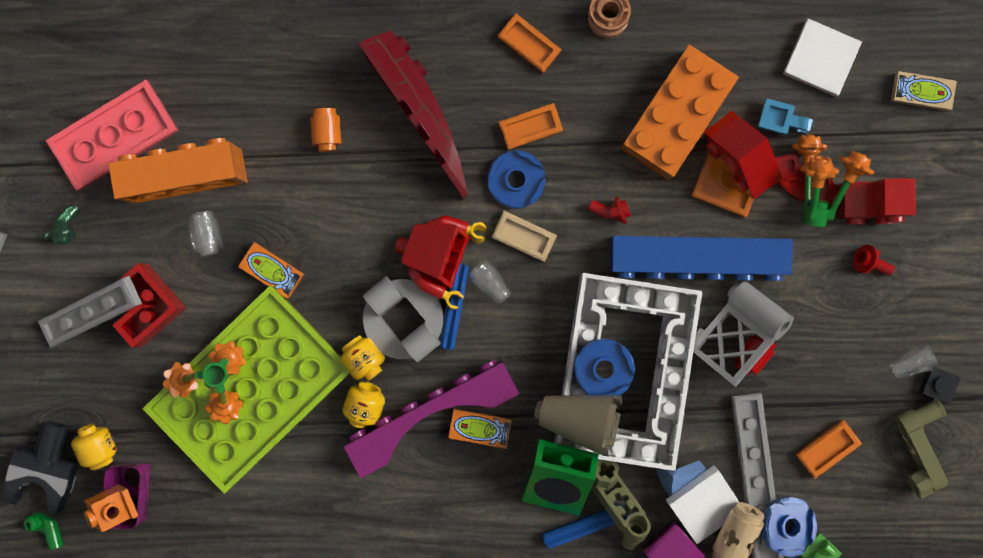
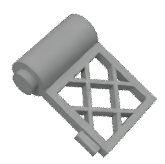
M746 281L741 284H734L727 294L729 300L726 306L705 330L699 328L696 332L693 351L735 387L770 346L788 331L794 320L793 316ZM731 314L738 320V331L723 333L722 322ZM743 324L750 330L743 331ZM758 335L764 341L757 350L745 351L744 336ZM739 337L740 352L724 354L723 338ZM718 339L719 354L706 355L700 350L707 340ZM741 357V369L732 377L725 371V359ZM720 359V366L713 360Z

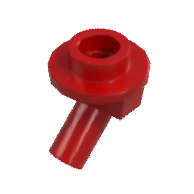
M619 196L615 197L610 208L594 199L588 208L589 211L605 219H614L624 225L627 224L626 218L631 217L627 201H621Z
M868 244L858 248L853 257L854 269L860 273L869 274L871 270L875 269L891 277L896 267L879 259L881 252Z

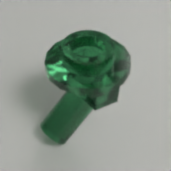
M71 204L57 218L55 226L46 233V238L52 239L54 244L71 243V239L76 238L77 233L68 224L80 213V210Z

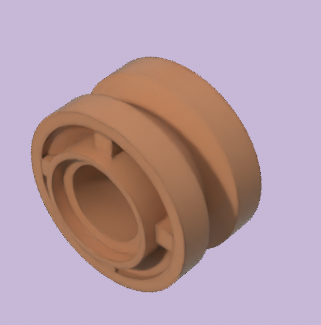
M592 0L588 13L590 29L596 35L603 38H614L622 34L628 25L631 15L629 1ZM612 11L616 17L607 18L602 12Z

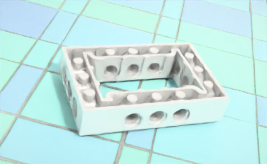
M587 273L580 274L562 396L588 395L576 382L574 374L575 358L582 347L591 341L601 338L602 327L606 325L605 307L663 316L645 432L618 428L614 446H607L611 455L607 457L599 454L598 459L672 471L676 470L702 291ZM558 434L555 435L554 443L596 453Z

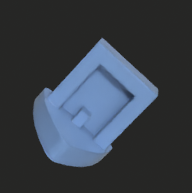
M700 460L678 468L675 471L656 469L657 476L669 497L706 471Z

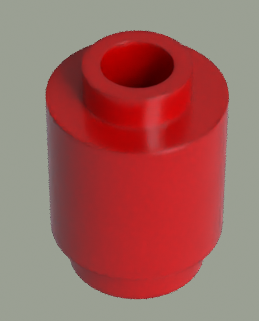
M751 335L744 343L745 351L757 350L764 340L758 335ZM775 343L770 346L746 376H749L750 373L757 376L774 355L773 351L777 347ZM736 357L734 359L737 362L734 364V366L738 370H740L741 357Z

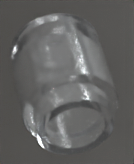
M213 211L189 215L188 229L193 251L200 252V256L218 253L217 248L222 247L223 244L218 220L214 218Z

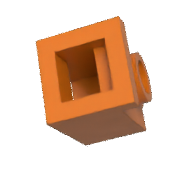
M119 484L84 501L87 507V511L84 512L87 523L91 528L95 527L101 532L130 518L138 517L128 489ZM114 506L115 512L107 515V510Z

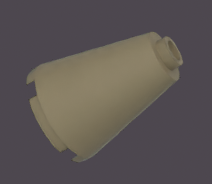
M545 396L543 401L537 402L535 419H539V426L602 456L609 457L611 452L607 446L613 447L620 420V413H616V404L622 405V396Z

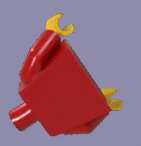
M444 215L428 221L426 224L415 225L410 238L399 237L397 239L395 251L397 254L403 255L402 264L409 268V276L420 290L438 300L443 298L450 309L457 310L458 307L450 304L449 298L456 295L463 299V295L459 291L448 292L446 287L452 288L469 237L472 242L480 244L484 242L485 238L477 236L474 231L486 232L487 228L482 222H476L470 226L467 221Z

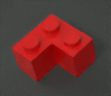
M733 111L704 131L708 142L706 145L707 151L714 159L720 158L726 168L733 175L731 179L732 184L740 193L746 192L753 199H756L783 178L768 138Z
M885 178L875 182L851 183L836 210V219H846V225L865 224V219H876V225H892L905 222V217L916 215L915 178ZM843 182L836 184L837 193L839 192Z
M138 263L122 278L130 276L142 304L129 310L112 325L131 348L143 347L187 309L149 264Z

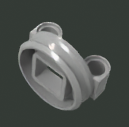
M385 276L362 295L367 302L363 313V326L366 336L374 342L382 354L395 359L413 358L418 363L441 344L438 339L444 319L441 303L435 297L420 290L413 280L398 279L390 281ZM406 297L424 318L425 322L401 341L382 316Z

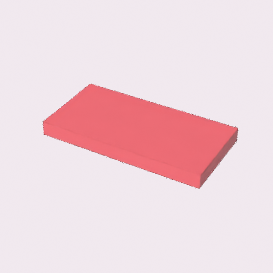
M144 80L45 141L74 189L81 191L109 174L108 163L118 161V156L136 154L138 156L179 130L149 81Z

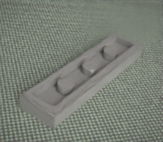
M130 276L39 320L38 323L51 348L142 304Z

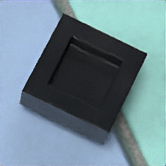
M929 366L919 393L950 405L961 377L937 367Z

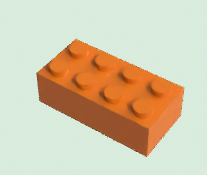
M689 44L620 149L669 181L675 176L739 76Z
M215 138L208 140V145L196 147L195 143L177 146V151L166 152V149H154L148 151V156L137 158L136 154L118 156V161L108 163L114 199L136 204L247 184L242 149L232 142H226L225 138Z

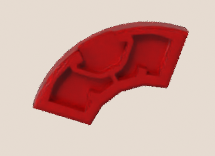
M792 153L775 158L783 177L777 182L778 186L792 197L804 201L805 172L800 170L803 164L800 162L797 154ZM828 178L824 180L823 188H820L818 200L831 204L837 195L833 178ZM811 186V199H812L813 187Z

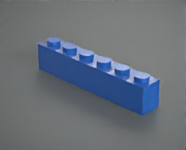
M610 237V272H617V278H635V273H647V279H664L665 273L676 274V279H694V274H706V280H724V274L735 275V280L752 281L753 275H765V281H783V276L792 275L793 239Z

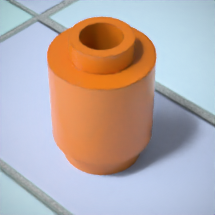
M335 108L314 109L313 116L310 117L312 146L318 147V152L336 151V146L342 144L340 116L337 115Z

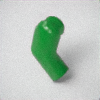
M41 512L33 513L25 518V529L29 532L38 531L43 533L48 550L64 546L58 522L55 519Z

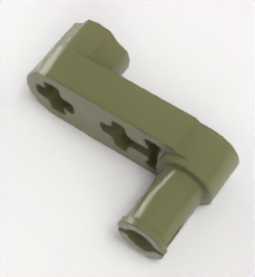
M938 399L919 409H910L895 416L899 432L918 470L907 475V481L919 499L948 486V480L923 431L925 425L947 415L945 408Z
M599 459L595 481L591 489L617 527L624 533L621 537L622 546L628 550H634L635 546L637 548L640 542L647 537L651 529L650 522L642 507L619 477L618 471L620 468L618 464L614 461ZM616 498L618 501L624 500L626 502L624 509L621 505L617 507L614 505ZM627 513L629 516L627 517L626 520H624L623 518H624L625 514Z

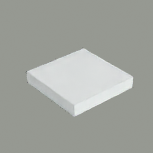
M808 18L803 25L783 74L837 97L842 90L862 41Z
M714 465L666 499L696 544L721 528L731 508L735 507L739 502Z

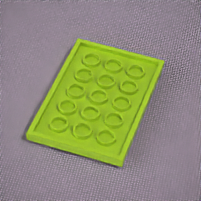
M272 285L258 296L189 363L193 371H203L206 365L212 363L209 354L215 351L214 347L217 343L226 344L229 341L235 342V348L237 346L243 348L245 365L240 367L239 374H229L227 381L224 383L225 390L237 392L239 395L238 400L243 402V407L239 410L238 419L232 420L230 418L228 424L210 420L211 413L206 412L205 407L210 401V394H218L216 389L206 387L202 379L195 381L198 384V388L191 391L187 398H182L180 395L172 397L169 390L164 387L143 408L155 423L224 494L350 374L341 362V355Z

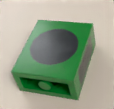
M539 439L526 477L522 502L580 516L595 481L599 454Z

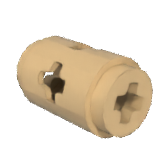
M738 502L735 507H732L713 545V558H748L764 526V514L756 507L743 502Z

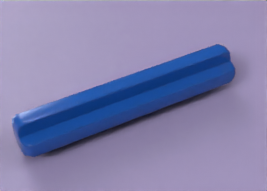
M459 265L452 288H449V292L459 291L463 295V299L469 272L468 265ZM456 295L451 296L449 302L457 306L458 309L452 310L446 305L440 336L441 344L439 345L442 349L453 350L455 348L463 299Z
M603 510L544 532L543 540L546 547L551 549L613 526L615 522L608 512ZM627 513L625 514V516H624V518H623L624 520H626L627 517H628V516H627Z

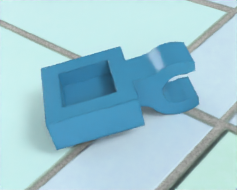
M766 98L757 129L783 136L787 135L789 128L793 131L807 134V131L810 132L813 120L793 115L794 105Z

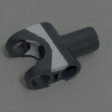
M43 421L34 451L18 447L15 450L5 481L4 499L7 503L17 504L28 485L36 483L42 486L46 492L48 514L58 516L61 513L72 492L78 472L77 462L61 458L69 431L67 425Z

